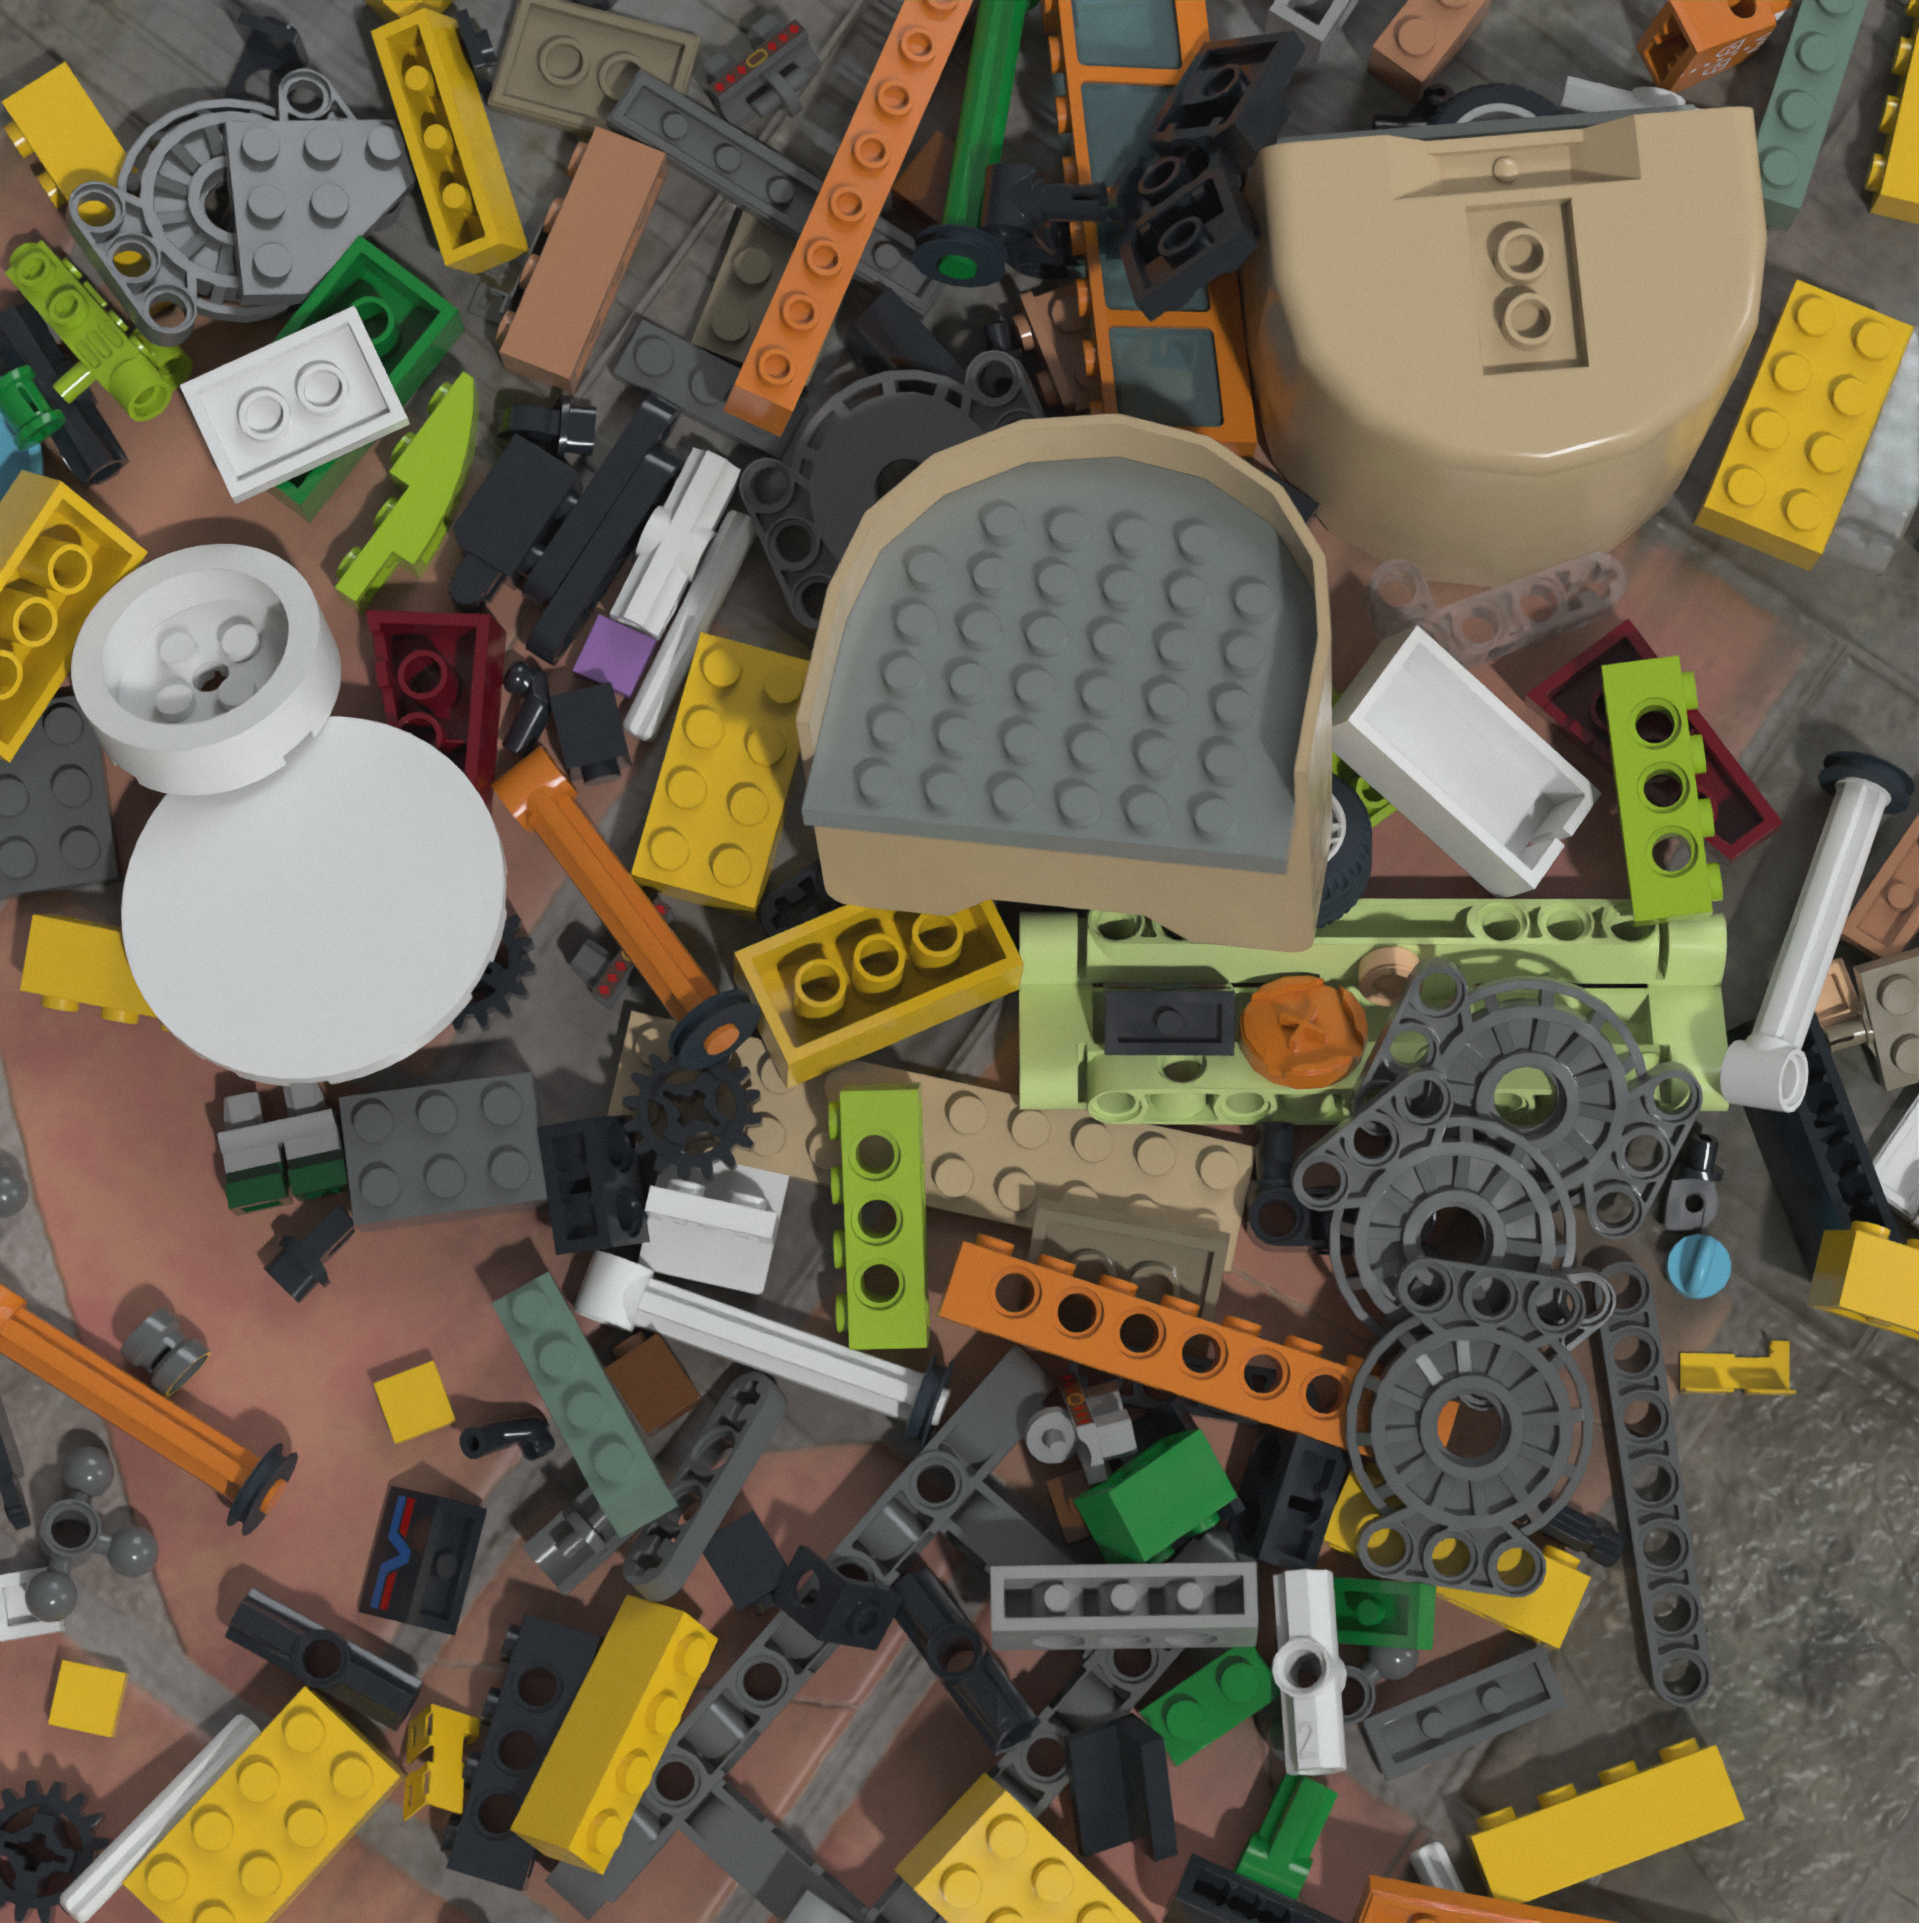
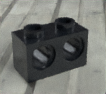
M632 1115L592 1117L537 1127L556 1255L589 1252L650 1242L638 1156L634 1151L636 1147L635 1135L626 1134L623 1124L632 1119Z
M1259 1423L1237 1493L1245 1510L1229 1518L1226 1527L1233 1541L1234 1552L1289 1570H1314L1349 1461L1348 1451L1294 1432Z

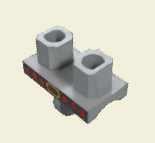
M1075 1372L1057 1376L1058 1387L1067 1409L1047 1407L1036 1412L1028 1420L1025 1427L1027 1447L1031 1455L1037 1460L1048 1464L1061 1463L1077 1453L1089 1485L1106 1481L1108 1478L1104 1461L1138 1453L1132 1423L1127 1410L1123 1409L1116 1383L1111 1381L1082 1389Z

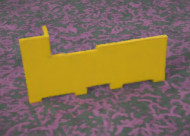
M1768 1340V1357L1748 1358L1735 1357V1354L1680 1353V1394L1726 1395L1733 1393L1734 1389H1744V1395L1747 1396L1776 1395L1789 1397L1794 1395L1796 1390H1790V1341Z
M431 1703L408 1722L406 1763L411 1765L417 1760V1756L429 1746H433L432 1762L427 1761L418 1770H413L406 1776L403 1821H407L426 1804L462 1814L464 1789L462 1775L465 1768V1763H462L463 1741L467 1738L465 1745L467 1746L479 1738V1718ZM432 1714L431 1735L428 1736L429 1716ZM429 1772L428 1793L424 1794L425 1775Z

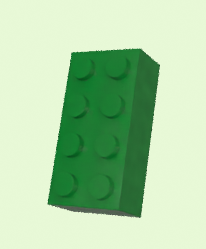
M358 235L272 343L355 306L402 407H404L462 335L465 328L459 310L362 236ZM375 441L266 491L310 523Z

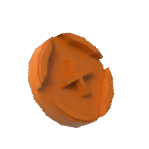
M1301 975L1281 977L1262 985L1251 995V1002L1245 1007V1010L1243 1008L1240 1016L1238 1034L1241 1053L1255 1072L1274 1084L1299 1090L1324 1088L1345 1079L1361 1063L1367 1046L1368 1026L1365 1010L1351 992L1340 985L1339 991L1333 987L1326 986L1322 978Z

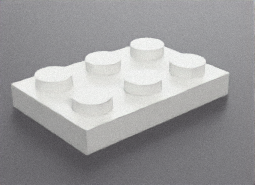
M355 306L180 385L235 504L410 425Z

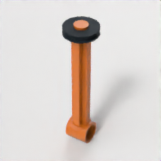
M540 745L495 780L491 787L520 825L529 834L535 832L676 1021L677 1026L670 1035L668 1048L672 1055L678 1056L677 1059L680 1067L687 1070H697L721 1061L737 1050L755 1030L761 1015L758 1006L751 1003L749 994L743 990H727L721 993L717 991L577 804L576 797L580 793L556 761Z
M0 1283V1354L233 1501L226 1522L228 1526L235 1525L238 1521L243 1523L241 1530L243 1536L250 1534L262 1522L282 1496L298 1460L297 1452L291 1453L286 1458L282 1455L283 1444L278 1443L263 1458L27 1309L29 1301Z

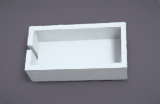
M1418 625L1383 639L1332 708V751L1496 899H1505L1535 889L1565 847L1560 840L1574 834L1602 794Z

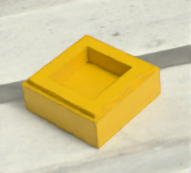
M434 1360L373 1383L396 1445L458 1422Z
M62 1660L48 1724L115 1738L129 1673Z

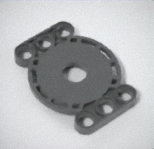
M302 68L290 71L282 78L278 87L275 108L260 102L223 98L197 101L170 111L146 128L130 148L120 171L116 187L104 182L90 181L81 184L72 192L66 211V225L70 234L137 329L149 342L162 347H173L182 344L190 336L197 314L215 320L246 323L275 319L298 310L302 306V304L261 305L244 308L222 305L223 300L240 302L233 233L220 229L208 219L205 213V201L208 195L215 189L228 185L222 135L225 121L357 120L330 81L321 73L312 69ZM298 88L311 90L319 97L321 107L312 113H301L289 104L287 94ZM180 124V125L177 126L175 129H173L171 132H169V133L166 132V131H167L168 129H170L172 126H175V125ZM147 147L150 148L152 152L149 155L144 171L131 174L135 162ZM405 198L400 204L397 202L377 223L374 231L379 232L388 229L397 221ZM88 201L102 202L111 209L113 220L102 227L88 225L80 218L78 208ZM135 251L147 260L149 270L142 276L128 277L116 269L113 259L121 252ZM197 293L210 297L209 302L198 298ZM169 301L182 309L185 320L179 326L164 328L152 320L149 309L155 303Z
M990 350L982 352L969 364L964 385L950 377L921 370L884 371L857 380L830 397L810 419L795 447L791 465L782 460L765 457L753 461L745 468L739 484L741 498L789 608L800 624L807 628L818 630L820 620L814 619L807 612L804 603L805 596L809 589L816 584L825 583L829 586L864 513L878 502V480L886 468L894 462L906 459L918 461L922 464L932 454L999 429L1015 421L1046 418L1027 372L1018 359L1003 351ZM1003 362L1012 371V386L1002 397L990 398L981 389L980 375L983 369L990 363ZM920 380L937 384L933 396L918 392H901L897 381ZM882 385V396L866 400L853 409L845 403L866 389ZM952 391L962 395L961 407L951 403ZM835 412L840 420L826 434L819 450L811 448L820 427ZM805 460L814 462L810 477L803 473ZM771 468L777 469L785 477L786 492L777 503L765 505L756 496L754 489L755 481L763 471ZM801 526L807 530L811 537V550L802 561L793 563L782 555L779 546L780 539L783 533L790 527Z
M1441 957L1427 958L1416 964L1410 972L1356 1081L1351 1095V1105L1354 1113L1363 1105L1364 1098L1369 1092L1374 1089L1385 1088L1402 1073L1415 1067H1428L1436 1070L1445 1077L1453 1091L1454 1105L1450 1115L1466 1114L1495 1121L1527 1138L1549 1159L1567 1191L1581 1184V1187L1568 1193L1572 1207L1583 1202L1586 1217L1593 1230L1603 1238L1612 1240L1629 1237L1644 1222L1703 1102L1702 1088L1692 1070L1685 1065L1672 1061L1664 1062L1646 1071L1643 1055L1628 1026L1606 1002L1580 986L1551 977L1512 976L1485 982L1468 991L1465 977L1459 967L1449 959ZM1431 974H1447L1455 981L1456 990L1454 996L1443 1005L1434 1006L1427 1004L1419 996L1420 984ZM1517 989L1539 990L1537 998H1514L1498 1002L1496 997L1498 993ZM1554 992L1576 998L1592 1009L1584 1016L1570 1006L1554 1002ZM1483 999L1486 1007L1471 1014L1470 1005ZM1605 1019L1620 1033L1629 1051L1616 1054L1608 1037L1601 1031ZM1412 1030L1419 1032L1425 1036L1428 1043L1426 1053L1422 1058L1411 1063L1400 1062L1394 1058L1390 1050L1394 1038L1404 1031ZM1532 1067L1542 1070L1555 1083L1557 1097L1554 1108L1546 1118L1536 1124L1521 1126L1510 1123L1501 1117L1495 1108L1494 1093L1496 1086L1503 1076L1512 1070ZM1635 1068L1636 1078L1626 1082L1625 1075ZM1679 1078L1689 1085L1690 1093L1688 1100L1677 1109H1663L1654 1102L1655 1089L1665 1079ZM1417 1081L1406 1091L1405 1105L1412 1114L1419 1116L1428 1115L1434 1112L1440 1105L1441 1090L1432 1081ZM1369 1121L1360 1125V1128L1369 1134L1380 1137L1390 1135L1389 1129L1383 1123ZM1446 1127L1443 1137H1456L1457 1127ZM1473 1128L1474 1140L1487 1142L1504 1152L1512 1144V1142L1495 1133ZM1640 1135L1653 1136L1659 1140L1661 1145L1659 1157L1655 1162L1642 1167L1629 1163L1625 1158V1150L1628 1143ZM1526 1152L1521 1165L1534 1177L1541 1189L1552 1185L1542 1167ZM1610 1192L1624 1193L1632 1200L1630 1214L1620 1222H1604L1597 1216L1596 1208L1598 1202L1604 1195ZM1559 1200L1550 1207L1551 1213L1561 1211Z
M1415 1067L1402 1073L1302 1153L1294 1162L1290 1178L1291 1186L1298 1200L1307 1208L1316 1211L1332 1210L1328 1224L1329 1257L1337 1285L1356 1317L1380 1339L1394 1325L1412 1316L1399 1303L1395 1295L1394 1281L1398 1270L1405 1262L1416 1257H1426L1421 1248L1420 1238L1423 1225L1432 1213L1444 1207L1457 1206L1467 1209L1479 1219L1482 1225L1483 1242L1480 1251L1469 1263L1556 1276L1571 1281L1574 1284L1580 1281H1591L1600 1286L1603 1299L1599 1308L1595 1312L1585 1315L1582 1324L1574 1332L1558 1339L1569 1352L1603 1326L1613 1315L1616 1306V1296L1608 1279L1598 1270L1590 1267L1572 1268L1576 1253V1220L1567 1188L1549 1159L1527 1138L1498 1122L1466 1114L1450 1115L1454 1105L1453 1091L1445 1077L1434 1069ZM1420 1080H1428L1437 1084L1441 1090L1440 1105L1434 1112L1428 1115L1419 1116L1412 1114L1405 1105L1406 1091L1413 1083ZM1377 1121L1383 1123L1389 1129V1145L1383 1153L1377 1156L1368 1157L1362 1155L1354 1147L1353 1138L1355 1131L1366 1122ZM1446 1127H1457L1456 1137H1443ZM1473 1128L1495 1133L1512 1142V1144L1504 1152L1487 1142L1474 1140ZM1526 1152L1542 1167L1552 1185L1541 1189L1534 1177L1521 1165ZM1317 1162L1332 1164L1339 1172L1337 1188L1326 1197L1312 1196L1303 1188L1302 1178L1304 1172L1309 1166ZM1558 1200L1564 1218V1241L1555 1240V1224L1550 1207ZM1355 1208L1353 1220L1342 1219L1344 1209ZM1340 1234L1351 1237V1250L1357 1271L1349 1275H1345L1340 1258ZM1562 1257L1559 1269L1551 1270L1553 1259ZM1421 1268L1415 1271L1407 1283V1292L1410 1299L1420 1306L1435 1303L1443 1292V1280L1440 1274L1432 1268ZM1486 1278L1479 1281L1472 1292V1303L1475 1309L1485 1316L1501 1312L1508 1300V1291L1505 1285L1496 1278ZM1550 1288L1540 1295L1537 1302V1313L1545 1324L1559 1325L1570 1316L1571 1310L1567 1306L1568 1293L1565 1290ZM1366 1289L1375 1305L1385 1313L1379 1323L1361 1306L1353 1293L1354 1290ZM1422 1324L1409 1330L1419 1336L1430 1332ZM1398 1340L1391 1344L1401 1350L1403 1349ZM1548 1347L1541 1354L1547 1359L1555 1352ZM1462 1394L1459 1396L1470 1408L1479 1411L1495 1409L1494 1405L1485 1397L1473 1394Z
M1416 1257L1405 1262L1398 1270L1394 1281L1395 1295L1399 1303L1412 1316L1394 1325L1371 1347L1354 1375L1345 1406V1443L1352 1471L1367 1499L1381 1512V1515L1366 1521L1358 1530L1355 1538V1553L1359 1562L1370 1573L1382 1578L1426 1583V1585L1506 1597H1525L1534 1593L1542 1585L1546 1575V1560L1541 1550L1527 1536L1543 1528L1568 1504L1584 1477L1593 1446V1409L1587 1384L1571 1353L1558 1340L1574 1332L1582 1324L1586 1314V1300L1581 1290L1573 1282L1556 1276L1433 1257ZM1421 1268H1432L1440 1274L1443 1280V1292L1435 1303L1420 1306L1410 1299L1407 1292V1283L1415 1271ZM1486 1278L1499 1279L1508 1291L1506 1306L1495 1315L1485 1316L1480 1314L1472 1303L1474 1287L1479 1281ZM1550 1288L1565 1290L1572 1300L1570 1316L1559 1325L1545 1324L1537 1313V1302L1540 1295ZM1419 1324L1424 1325L1430 1331L1417 1339L1409 1332L1410 1329ZM1398 1340L1403 1349L1389 1361L1380 1378L1369 1375L1380 1355L1393 1342ZM1546 1344L1555 1352L1547 1359L1537 1350ZM1564 1366L1575 1385L1579 1406L1571 1407L1567 1390L1558 1375V1372ZM1363 1387L1373 1391L1368 1408L1367 1430L1356 1431L1357 1407ZM1462 1394H1476L1485 1397L1494 1405L1500 1418V1432L1495 1444L1487 1452L1477 1457L1462 1458L1452 1454L1443 1446L1438 1436L1437 1421L1442 1408L1451 1399ZM1581 1421V1441L1573 1465L1567 1462L1573 1444V1423ZM1358 1446H1370L1373 1462L1383 1479L1374 1487L1363 1469ZM1561 1475L1567 1476L1568 1479L1558 1496L1541 1512L1537 1505L1552 1492ZM1395 1494L1403 1504L1391 1509L1383 1499ZM1523 1515H1526L1529 1519L1528 1522L1517 1528L1510 1523ZM1390 1528L1396 1530L1401 1535L1404 1544L1401 1557L1390 1565L1374 1563L1367 1551L1370 1537L1380 1529ZM1447 1538L1461 1540L1468 1550L1466 1566L1454 1575L1439 1573L1432 1563L1434 1548L1440 1541ZM1511 1548L1526 1550L1530 1554L1533 1563L1531 1575L1526 1581L1518 1585L1504 1583L1497 1573L1499 1557Z

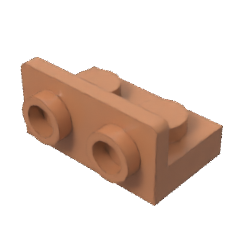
M1075 282L1037 297L1033 296L1031 290L1019 294V314L1012 316L1011 320L1022 350L1026 352L1034 349L1042 371L1034 373V378L1046 409L1056 406L1060 417L1089 414V402L1099 401L1097 377H1085L1082 340L1093 339L1090 316L1079 317ZM1109 330L1116 402L1119 403L1132 398L1134 390Z

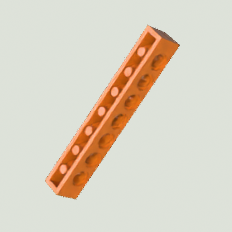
M904 0L724 406V412L781 437L973 0Z
M978 1233L974 1244L965 1241L959 1242L935 1315L936 1317L1347 1450L1345 1443V1406L1354 1375L1362 1364L1363 1358L1347 1355L1345 1365H1341L1320 1358L1323 1346L1302 1338L1286 1334L1283 1345L1258 1337L1262 1326L1227 1314L1224 1315L1221 1325L1197 1318L1200 1306L1192 1302L1166 1294L1162 1295L1160 1305L1135 1297L1138 1289L1136 1284L1105 1274H1101L1098 1285L1073 1277L1077 1265L1040 1253L1037 1263L1032 1264L1011 1257L1015 1245ZM1007 1274H1017L1023 1277L1030 1287V1300L1018 1312L1005 1310L996 1299V1286L1000 1279ZM1070 1294L1083 1296L1092 1308V1318L1089 1325L1084 1330L1076 1333L1065 1329L1058 1319L1059 1304ZM1133 1314H1139L1147 1318L1154 1331L1153 1340L1149 1347L1138 1353L1128 1350L1120 1339L1122 1323ZM1197 1334L1207 1337L1215 1349V1358L1212 1365L1200 1373L1190 1370L1182 1358V1349L1185 1342ZM1261 1354L1268 1357L1274 1363L1276 1380L1270 1389L1257 1393L1246 1384L1244 1369L1252 1357ZM1375 1363L1369 1375L1379 1379L1385 1366ZM1319 1375H1325L1332 1379L1338 1391L1335 1405L1324 1413L1313 1410L1306 1399L1308 1384ZM1363 1387L1357 1407L1356 1431L1367 1430L1368 1408L1373 1391ZM1451 1400L1442 1408L1437 1421L1438 1436L1445 1448L1460 1403ZM1358 1446L1361 1456L1373 1459L1370 1446Z

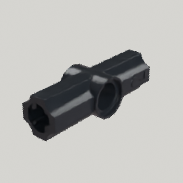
M30 302L17 306L13 305L0 313L1 358L9 371L25 365L31 366L36 373L33 382L53 410L59 409L65 415L66 422L51 435V438L60 450L59 453L73 476L80 482L84 490L107 482L118 475L120 470L130 461L95 407L99 402L89 387L70 404L53 388L52 385L75 364L69 355L63 356L54 341L55 338Z
M925 1568L915 1573L909 1572L893 1584L892 1587H896L905 1595L894 1619L991 1752L997 1756L1006 1751H1013L1031 1738L1032 1732L1041 1723L1040 1719L930 1570ZM968 1650L975 1652L972 1663L966 1669L960 1672L947 1671L949 1661L955 1654Z
M254 1587L251 1588L247 1596L240 1603L224 1636L228 1640L296 1676L306 1685L325 1692L395 1732L399 1730L409 1715L425 1682L352 1642L343 1634L332 1631ZM322 1641L333 1642L341 1653L339 1669L328 1678L317 1677L309 1667L308 1657L310 1651L316 1644Z

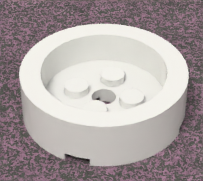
M209 544L185 548L154 559L114 585L92 609L78 634L71 661V679L77 702L106 755L115 766L118 765L129 774L135 776L140 785L151 790L180 796H202L235 790L269 776L287 764L283 756L296 747L308 734L315 738L329 718L337 700L341 682V659L334 636L307 581L293 566L280 557L262 549L237 544ZM214 671H220L222 676L228 677L217 690L211 692L200 691L207 681L215 677Z

